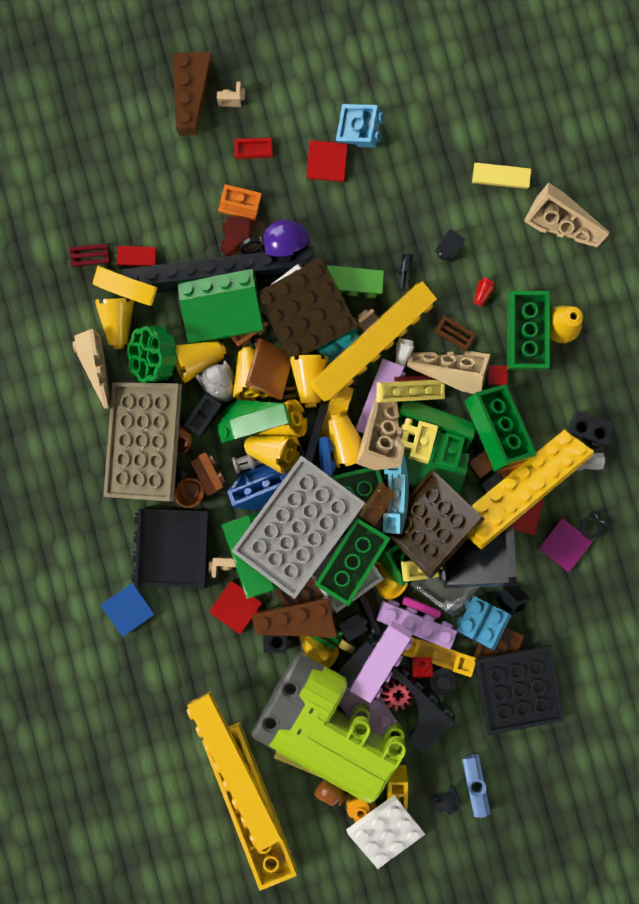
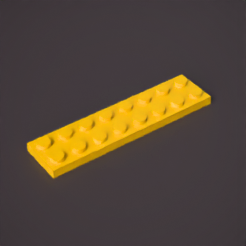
M564 429L536 452V456L525 461L472 505L485 520L470 535L469 539L480 549H483L593 456L594 451Z

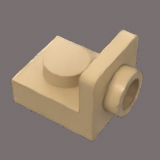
M237 82L236 92L231 90L217 92L218 106L241 107V100H245V88H241V82Z
M366 309L358 316L357 324L363 332L378 320L373 309L370 311Z
M214 557L213 561H209V573H212V577L215 578L217 577L218 566H221V570H232V567H236L233 558Z

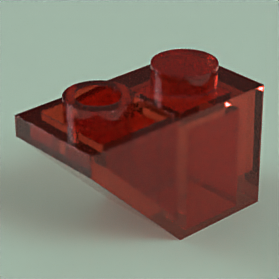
M227 216V222H223L225 241H221V252H224L225 257L233 256L240 250V244L250 238V218Z

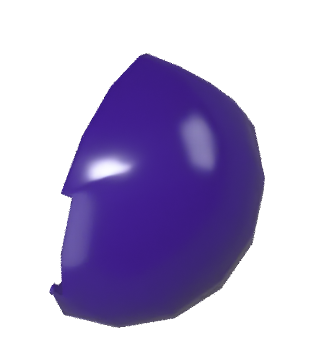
M282 219L275 221L264 233L265 253L271 256L293 255V252L301 250L305 246L308 247L310 244L308 232L301 224L294 220Z

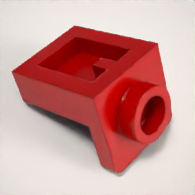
M412 657L411 674L414 677H432V657Z

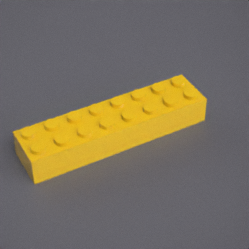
M238 722L228 727L282 833L281 841L262 851H259L257 846H253L250 840L251 833L248 828L245 829L241 822L242 815L239 810L234 808L232 804L233 797L230 791L227 792L224 788V778L221 773L218 774L215 770L213 756L208 754L207 756L256 883L261 891L297 876V866L242 724ZM203 738L202 743H203L204 748H205L206 742H205V740H204V738Z

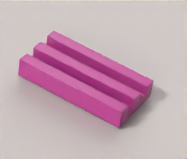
M407 596L402 598V604L439 619L441 614L439 609Z

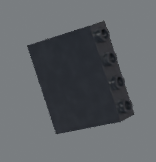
M138 509L134 519L135 524H137V532H134V543H137L136 551H133V563L136 564L135 570L132 571V582H135L134 587L156 586L206 589L210 511Z
M513 523L483 549H480L468 538L443 565L442 569L438 571L439 581H443L444 588L517 585Z

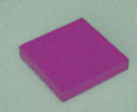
M560 518L538 549L567 572H570L592 541L584 537L581 532L563 518Z

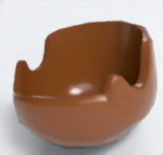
M179 424L177 453L184 454L191 448L193 437L185 426Z
M187 477L181 480L174 492L177 503L187 508L198 505L205 494L204 485L196 478Z
M326 780L318 785L314 796L330 806H334L339 802L338 806L340 807L344 802L345 792Z

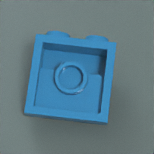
M342 104L336 136L337 143L376 148V143L381 140L379 126L384 123V113L378 105Z
M473 596L465 604V609L467 610L464 616H460L457 620L456 625L458 628L456 631L495 650L511 615Z

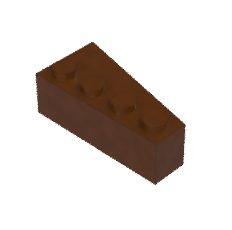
M211 51L173 53L176 130L179 136L198 135L206 89L213 65Z
M330 595L256 611L251 615L256 635L337 637L339 634Z

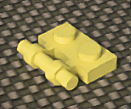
M406 418L401 426V442L404 444V452L405 450L411 451L409 459L428 464L438 426L419 421L418 426L414 427L412 426L413 420ZM409 435L415 436L413 443L407 442Z

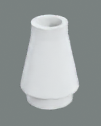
M399 338L398 342H396V364L406 367L407 361L415 347L413 346L414 341Z

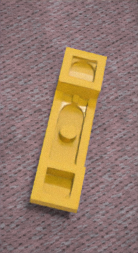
M97 266L92 283L102 289L152 306L157 291L155 286L126 277L101 266Z
M412 636L411 640L413 642L407 651L404 649L401 653L411 658L432 657V664L472 677L475 667L474 659H477L453 649L449 650Z

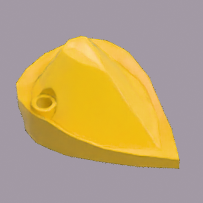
M376 562L374 565L384 577V580L376 585L380 595L388 600L401 595L408 584L406 583L404 586H401L380 562Z
M299 636L301 645L308 657L328 668L334 664L339 653L337 646L332 651L308 636ZM320 637L321 639L325 640L330 644L334 643L333 641L325 637Z

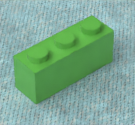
M327 265L340 292L346 293V296L358 297V294L365 295V298L376 299V296L382 294L384 271Z

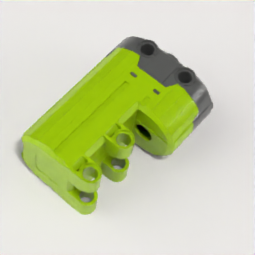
M297 652L276 685L250 735L253 736V739L363 802H374L405 755L406 749L402 725L391 723L384 734L380 735L370 730V709L366 704H357L349 717L336 710L348 686L346 678L307 655ZM362 711L366 713V716L357 717L356 714ZM393 731L400 733L399 736H391L390 734Z

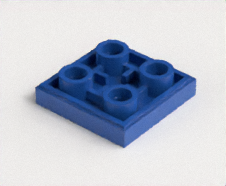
M320 437L316 446L318 468L332 476L336 470L334 460L331 461L330 454L333 453L332 441H329L328 437Z
M134 582L101 604V607L122 637L155 614L138 588L134 587Z

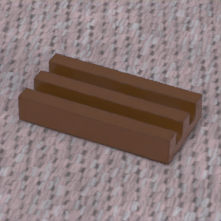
M445 315L434 331L464 351L468 350L477 335ZM444 322L449 323L450 325L467 334L471 338L468 339L464 337L463 335L444 325ZM442 328L446 330L447 332L451 333L452 335L456 336L457 338L461 339L467 344L464 345L463 343L446 334L445 332L441 331L440 329Z

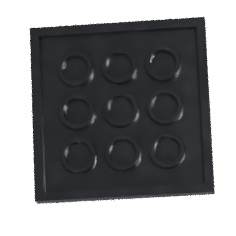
M550 644L474 659L488 735L564 721L553 650Z

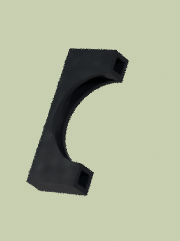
M369 636L339 666L337 673L346 678L349 687L352 686L379 642L377 639ZM399 664L391 669V672H393L391 678L404 684L411 691L417 702L419 719L410 732L408 741L423 754L454 724L455 713L451 707L445 706L440 701L436 693L430 692L425 688L426 686L422 680L412 676L408 667Z

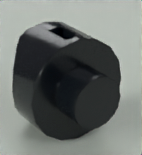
M436 667L433 669L432 677H429V683L434 692L446 695L455 688L456 678L449 669Z
M450 784L449 790L446 792L433 794L430 797L438 812L446 811L448 815H451L459 809L457 802L460 796L452 784Z

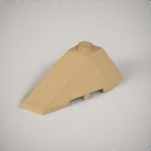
M550 183L536 197L524 219V222L540 232H551L557 234L558 237H569L575 239L576 242L598 247L609 235L607 229L569 196Z
M90 329L74 336L73 350L77 353L104 409L110 410L111 400L102 338L98 332Z
M465 351V355H454V352H447V355H437L435 352L411 353L407 367L460 391L474 394L483 390L490 354Z
M377 392L359 448L356 464L372 470L397 468L401 466L404 453V444L401 442L400 436L402 431L398 424L397 402H377Z

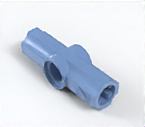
M466 755L462 757L473 815L479 818L487 817L491 812L479 755ZM475 782L481 783L478 789H472V784Z

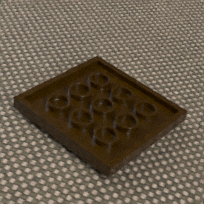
M322 257L257 292L259 305L289 359L294 356V360H296L300 355H305L358 327L352 312Z
M431 469L409 494L407 516L402 534H387L428 578L432 579L485 518L436 471Z

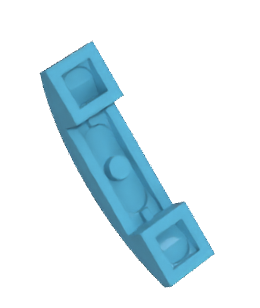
M404 455L400 467L384 469V474H388L387 513H383V533L402 534L405 525L409 483Z

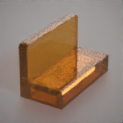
M380 482L358 516L375 526L396 493Z

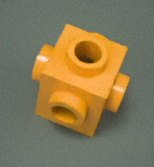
M351 794L347 795V812L349 817L354 819L355 823L376 808L375 801L367 803Z

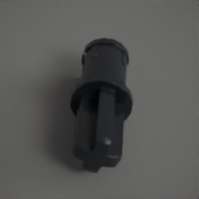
M409 253L401 254L400 270H398V291L407 292L409 290L410 276L413 274L411 271L413 255Z

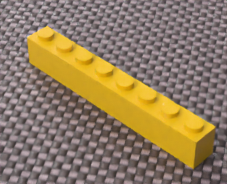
M422 281L414 285L309 383L323 401H333L336 399L343 387L347 388L354 382L352 379L354 376L367 370L366 365L370 361L372 363L381 356L379 353L383 349H389L394 344L393 340L397 336L398 338L403 336L408 331L406 328L410 324L414 325L421 319L419 316L423 312L427 313L433 308L434 305L432 303L437 298Z
M211 691L189 702L187 705L188 716L191 720H195L197 734L200 738H204L206 752L209 756H213L215 770L218 774H222L224 788L227 792L230 791L233 797L232 804L236 810L240 811L242 815L241 822L245 829H249L251 833L250 840L253 846H257L259 851H262L281 841L282 833Z

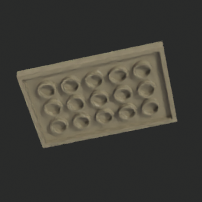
M112 383L103 497L174 502L182 384Z

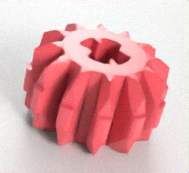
M390 678L392 684L384 683L388 690H382L381 693L386 695L382 700L383 702L388 701L386 705L388 708L394 704V711L398 710V705H400L402 710H405L404 703L410 706L411 702L408 698L413 699L414 696L412 693H409L411 691L398 680L395 683V680ZM397 690H400L402 695L396 698L393 693H397Z

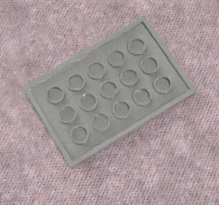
M301 456L235 545L232 552L295 599L365 505V502L305 457Z

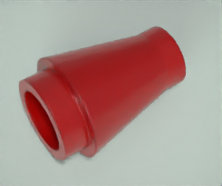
M482 277L481 281L478 282L473 303L484 307L486 301L495 291L496 283Z

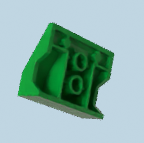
M253 269L178 283L179 301L188 344L264 331L261 307L257 296L258 280Z

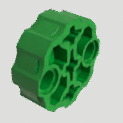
M143 326V328H136L133 331L127 346L131 373L135 374L138 381L142 383L168 380L172 376L173 368L177 364L173 336L163 326Z

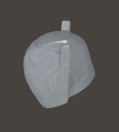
M224 361L223 365L216 364L208 367L202 375H196L199 384L207 395L222 403H229L233 400L235 376L226 361Z

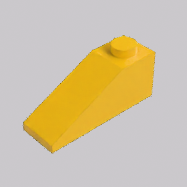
M343 387L339 391L340 395L333 401L330 400L319 438L328 437L330 441L328 420L335 413H347L354 391L353 388Z
M399 765L387 782V800L395 795L407 810L406 765Z

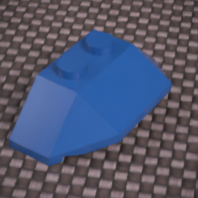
M265 464L242 473L227 491L233 508L256 511L262 509L287 474H281Z

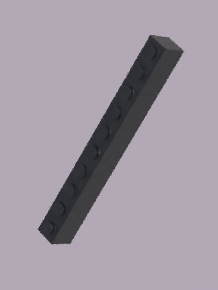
M304 247L293 252V255L271 256L265 252L129 268L123 269V275L157 287L156 293L178 290V283L250 269H253L257 280L280 278L297 264L304 267L315 261L314 247Z

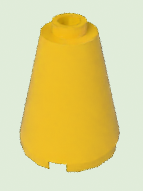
M126 298L103 299L104 303H99V300H95L109 346H113V349L125 348L124 345L129 342L134 300L130 299L129 302H126Z
M566 305L552 308L550 310V339L557 343H567L577 338L582 329L583 314L581 310L577 307Z
M218 341L175 345L177 364L175 367L181 380H184V383L195 378L197 374L204 372L208 367L224 359L226 349L223 343Z
M243 347L238 352L233 397H236V400L256 401V397H262V400L269 397L264 392L245 385L255 352L253 347Z
M300 355L298 360H294V356L290 357L300 402L305 404L307 408L316 407V404L321 402V398L311 388L309 383L328 366V356L321 359V355Z
M297 400L284 402L286 403L291 423L256 435L294 436L296 438L304 436L307 431V418L303 419L302 413L305 411L302 405Z
M342 412L331 415L332 418L328 421L330 441L333 444L332 460L335 462V468H340L339 464L345 463V466L356 464L362 438L347 414H342Z
M250 436L244 443V448L248 455L281 474L286 475V472L293 468L299 458L300 452H297V446H300L294 436Z

